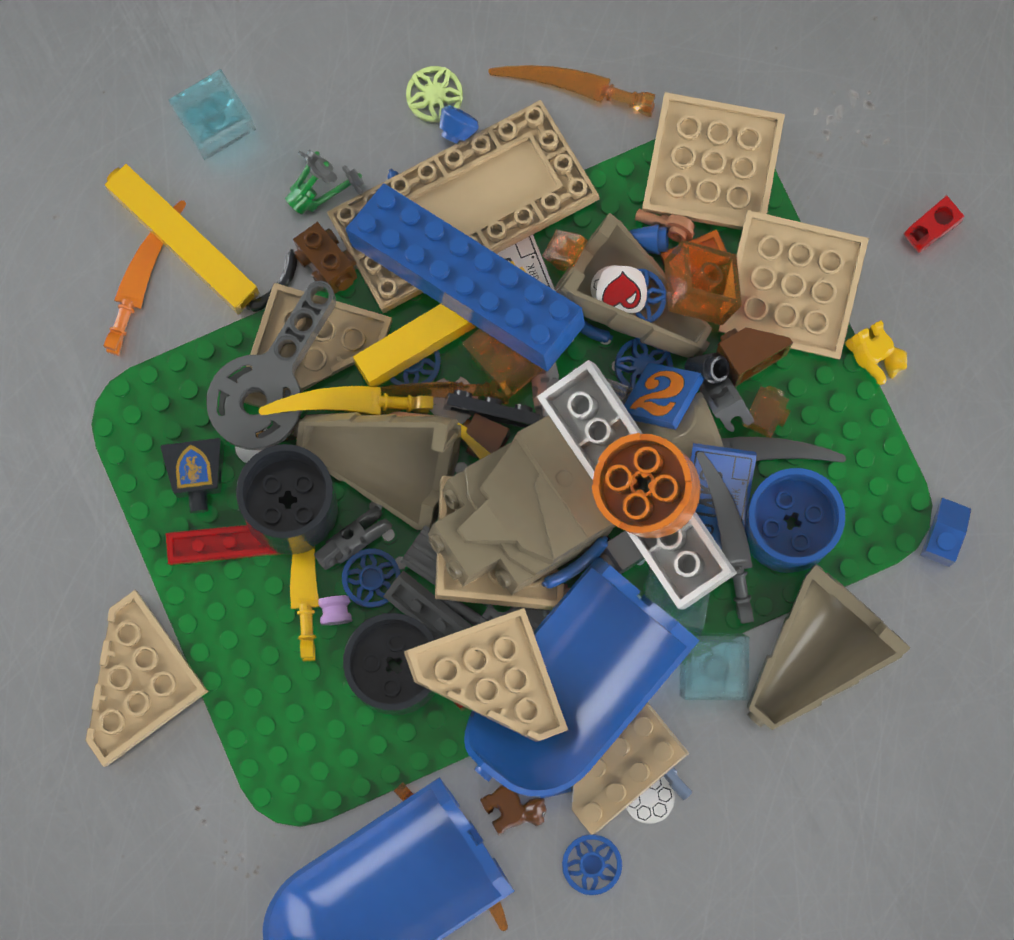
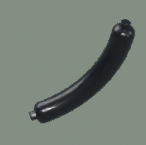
M289 249V252L286 253L284 269L277 284L289 287L294 278L297 267L294 249ZM271 290L263 296L251 300L249 305H247V309L256 312L266 308Z

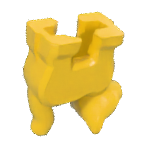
M882 320L871 325L869 329L868 327L845 342V345L853 352L858 365L866 369L875 378L878 385L886 383V375L877 365L881 360L884 361L887 374L892 379L898 372L907 369L906 351L894 346L892 339L883 329L884 323Z

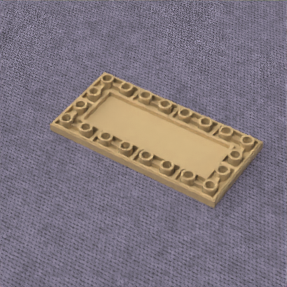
M541 100L470 136L466 141H461L383 182L496 254L599 200V194ZM383 183L327 211V214L345 247L355 259L356 266L382 313H385L423 292L351 246L345 228L382 186Z

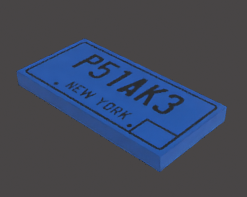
M693 443L690 460L697 470L701 487L700 499L695 512L722 550L712 496L697 459V454L703 452L719 473L738 509L743 527H745V517L749 504L757 453Z

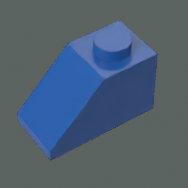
M942 497L920 556L948 567L954 564L967 533L971 508Z

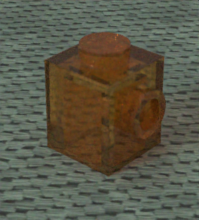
M761 386L749 410L755 422L748 426L743 422V426L771 438L777 425L784 426L791 411L786 408L789 399L783 397L785 393L772 386H767V389Z

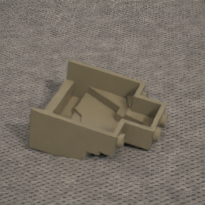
M548 415L517 432L511 443L449 478L442 490L444 492L443 497L446 504L456 511L433 523L428 535L431 547L436 553H441L446 561L448 573L454 580L458 579L462 587L495 569V576L499 584L503 588H507L510 594L513 595L585 553L599 537H607L615 525L608 521L600 512L592 492L593 480Z

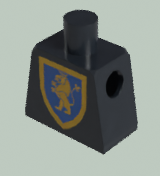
M215 438L161 445L162 455L174 495L177 498L188 497L190 513L208 512L207 495L221 493L224 459V443L222 440Z

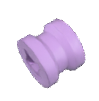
M330 596L318 599L319 607L323 611V615L320 618L321 625H338L352 622L351 614L348 613L347 609L350 603L349 596Z

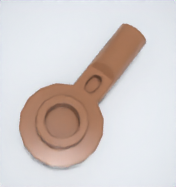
M638 209L635 216L636 221L647 225L660 224L661 227H668L669 238L679 243L692 240L695 234L693 230L695 228L694 223L682 215L671 214L668 216L663 214L659 216Z

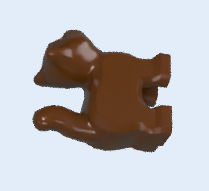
M501 785L492 794H488L480 799L488 814L492 813L494 808L499 809L501 812V816L492 821L499 836L504 834L505 830L517 827L525 822L535 826L544 823L547 809L544 804L545 799L543 798L531 799L523 805L518 793Z

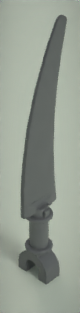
M735 437L721 439L725 448L756 452V461L813 459L842 463L846 460L845 455L830 449L782 438Z
M699 452L697 459L712 496L719 526L722 552L737 572L736 575L731 577L733 578L736 595L733 600L736 602L737 616L741 624L754 622L750 604L751 595H748L745 578L748 572L744 570L752 567L745 530L727 486L703 452Z

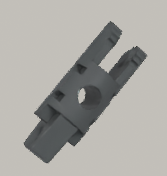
M376 505L351 524L333 535L325 542L326 545L314 554L325 570L337 563L345 562L392 528L391 523L387 519L380 520L374 524L381 517L382 511Z

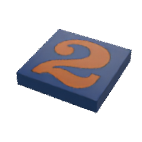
M648 362L624 407L634 421L676 430L704 378L698 372Z

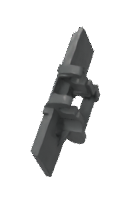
M425 525L400 562L433 585H436L437 553L429 543L428 533L430 528ZM441 600L473 626L524 608L511 606L507 612L501 613L496 611L492 604H483L487 609L481 616L460 601ZM525 608L533 632L551 610Z

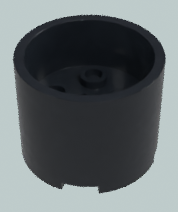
M275 445L255 454L243 467L237 482V503L250 532L262 545L280 554H300L314 549V546L324 540L329 532L333 530L338 515L337 496L327 467L314 453L296 445ZM292 498L294 503L291 505V509H286L284 504H287L288 499Z
M387 613L366 620L352 633L344 651L343 668L350 688L365 705L383 714L405 715L421 709L436 693L414 682L404 651L434 641V636L421 622L404 614ZM391 659L395 662L403 661L400 664L402 670L400 673L397 674L395 671L387 672L390 668L388 662Z

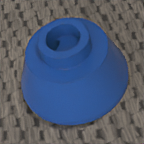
M447 105L441 109L439 128L443 130L441 135L451 142L457 144L459 139L466 141L479 129L478 120L463 110L452 105Z

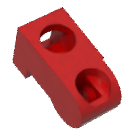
M946 195L913 223L903 235L916 251L921 253L937 239H940L951 229L953 230L963 221L964 215Z

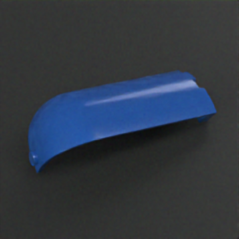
M597 556L533 632L568 730L535 742L472 711L467 722L464 743L467 753L477 764L474 770L488 782L494 778L507 789L526 796H548L570 788L593 768L700 640L645 595L639 599L637 596L641 591L611 565Z
M439 777L290 876L275 893L267 908L263 922V940H442L515 891L496 859L492 858L482 843L484 840L471 820H467L459 808V803Z

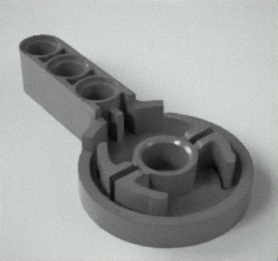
M315 281L307 287L266 353L236 358L224 365L214 376L207 393V412L215 430L230 444L246 450H264L283 442L294 431L301 417L302 410L269 415H252L245 411L244 401L249 394L254 392L264 394L267 404L283 399V389L285 388L290 389V391L288 389L284 390L285 398L301 393L300 386L295 378V371L336 305V296L328 283ZM324 291L329 294V298L324 304H315L313 302V297L316 293ZM302 318H310L313 320L310 329L300 331L297 329L298 321ZM286 344H293L296 346L295 354L289 358L282 357V347ZM241 368H243L241 371L235 373L233 376H231L230 378H228V377H229L230 375H232L234 372H236V371L240 370ZM221 391L220 399H219V408H218V411H217V407H218V396H219V392ZM273 423V425H272L269 429H267L266 431H264V432H262V433H259V432L265 430L266 428H268V427Z

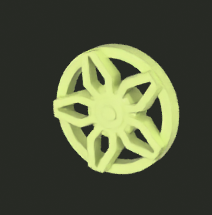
M430 66L413 74L407 85L406 99L410 110L415 116L426 122L437 123L440 122L441 109L445 107L444 102L447 104L455 103L454 107L460 108L463 91L459 79L453 72L445 67ZM437 73L434 76L433 82H431L426 74ZM444 74L445 79L441 84L438 82V79ZM449 78L455 83L457 90L451 87L446 88L449 84ZM418 79H423L427 84L425 86L421 85ZM415 84L417 89L422 92H417L411 98V91ZM446 93H452L457 95V97L448 98ZM423 97V102L414 103L417 99ZM428 105L432 116L426 115L418 109L425 108ZM440 106L439 116H437L433 107Z

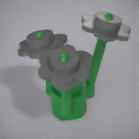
M308 150L307 154L299 151L298 154L307 159V165L297 181L289 188L291 192L285 197V200L299 214L303 215L308 209L314 212L321 204L351 185L358 194H363L360 188L364 184L362 174L358 173L355 169L350 171L344 165L342 169L348 179L318 199H314L317 196L316 191L312 188L318 179H322L325 183L329 184L337 180V175L333 172L331 163L322 158L318 151L314 153ZM311 172V173H312L311 178L305 183V182H304L305 179L307 178V176H308L309 173Z

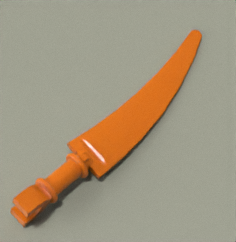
M181 200L173 208L181 214L186 206V202ZM151 232L140 245L130 262L114 301L122 304L118 305L119 312L114 326L110 327V332L103 345L104 348H107V353L119 356L123 337L127 334L125 331L131 313L135 312L133 307L142 308L153 267L163 246V243Z

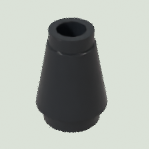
M720 353L689 357L684 365L685 370L701 373L704 381L711 384H717L725 380L730 371L728 360Z

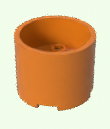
M635 433L626 435L611 443L598 458L599 461L593 476L592 492L600 512L615 526L639 537L660 538L675 533L692 518L700 499L699 475L687 455L667 439L652 434ZM641 478H645L648 481L652 480L648 484L650 489L648 492L637 489L641 486L639 481Z

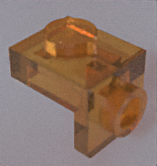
M556 229L542 256L557 269L565 271L568 266H575L588 240L581 234Z

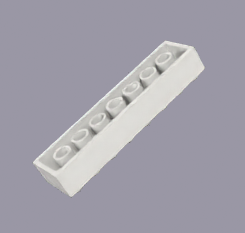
M590 360L537 396L592 480L599 461L598 458L611 443L626 435L643 434L600 369ZM641 478L639 480L641 486L637 489L648 492L650 490L648 484L652 480L648 481L645 478ZM696 512L686 525L665 537L643 538L627 532L678 609H686L737 574Z

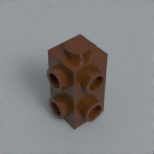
M316 222L293 238L297 249L294 255L304 268L309 265L313 270L311 276L314 281L328 283L334 294L338 291L346 290L357 279L354 266L357 265L355 259L347 249L343 252L337 246L339 241L330 228L324 230L319 222Z

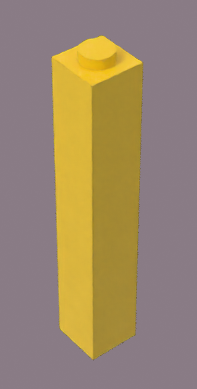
M127 164L121 169L119 167L114 169L109 174L107 182L104 184L108 192L238 315L249 305L251 300H254L260 294L257 286Z
M439 304L353 356L354 363L369 387H378L476 326L444 305Z

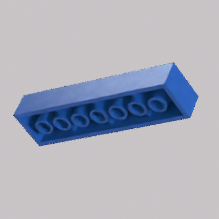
M385 183L382 184L345 228L352 247L546 372L549 371L585 326L582 307Z

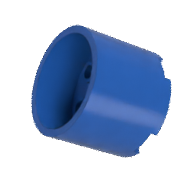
M790 468L770 475L758 486L749 500L746 511L744 530L750 553L762 565L778 572L793 573L811 568L815 563L818 564L835 547L843 533L845 526L843 500L838 490L828 479L812 470ZM790 517L796 519L795 525L798 526L792 530L786 528L787 522L784 521Z

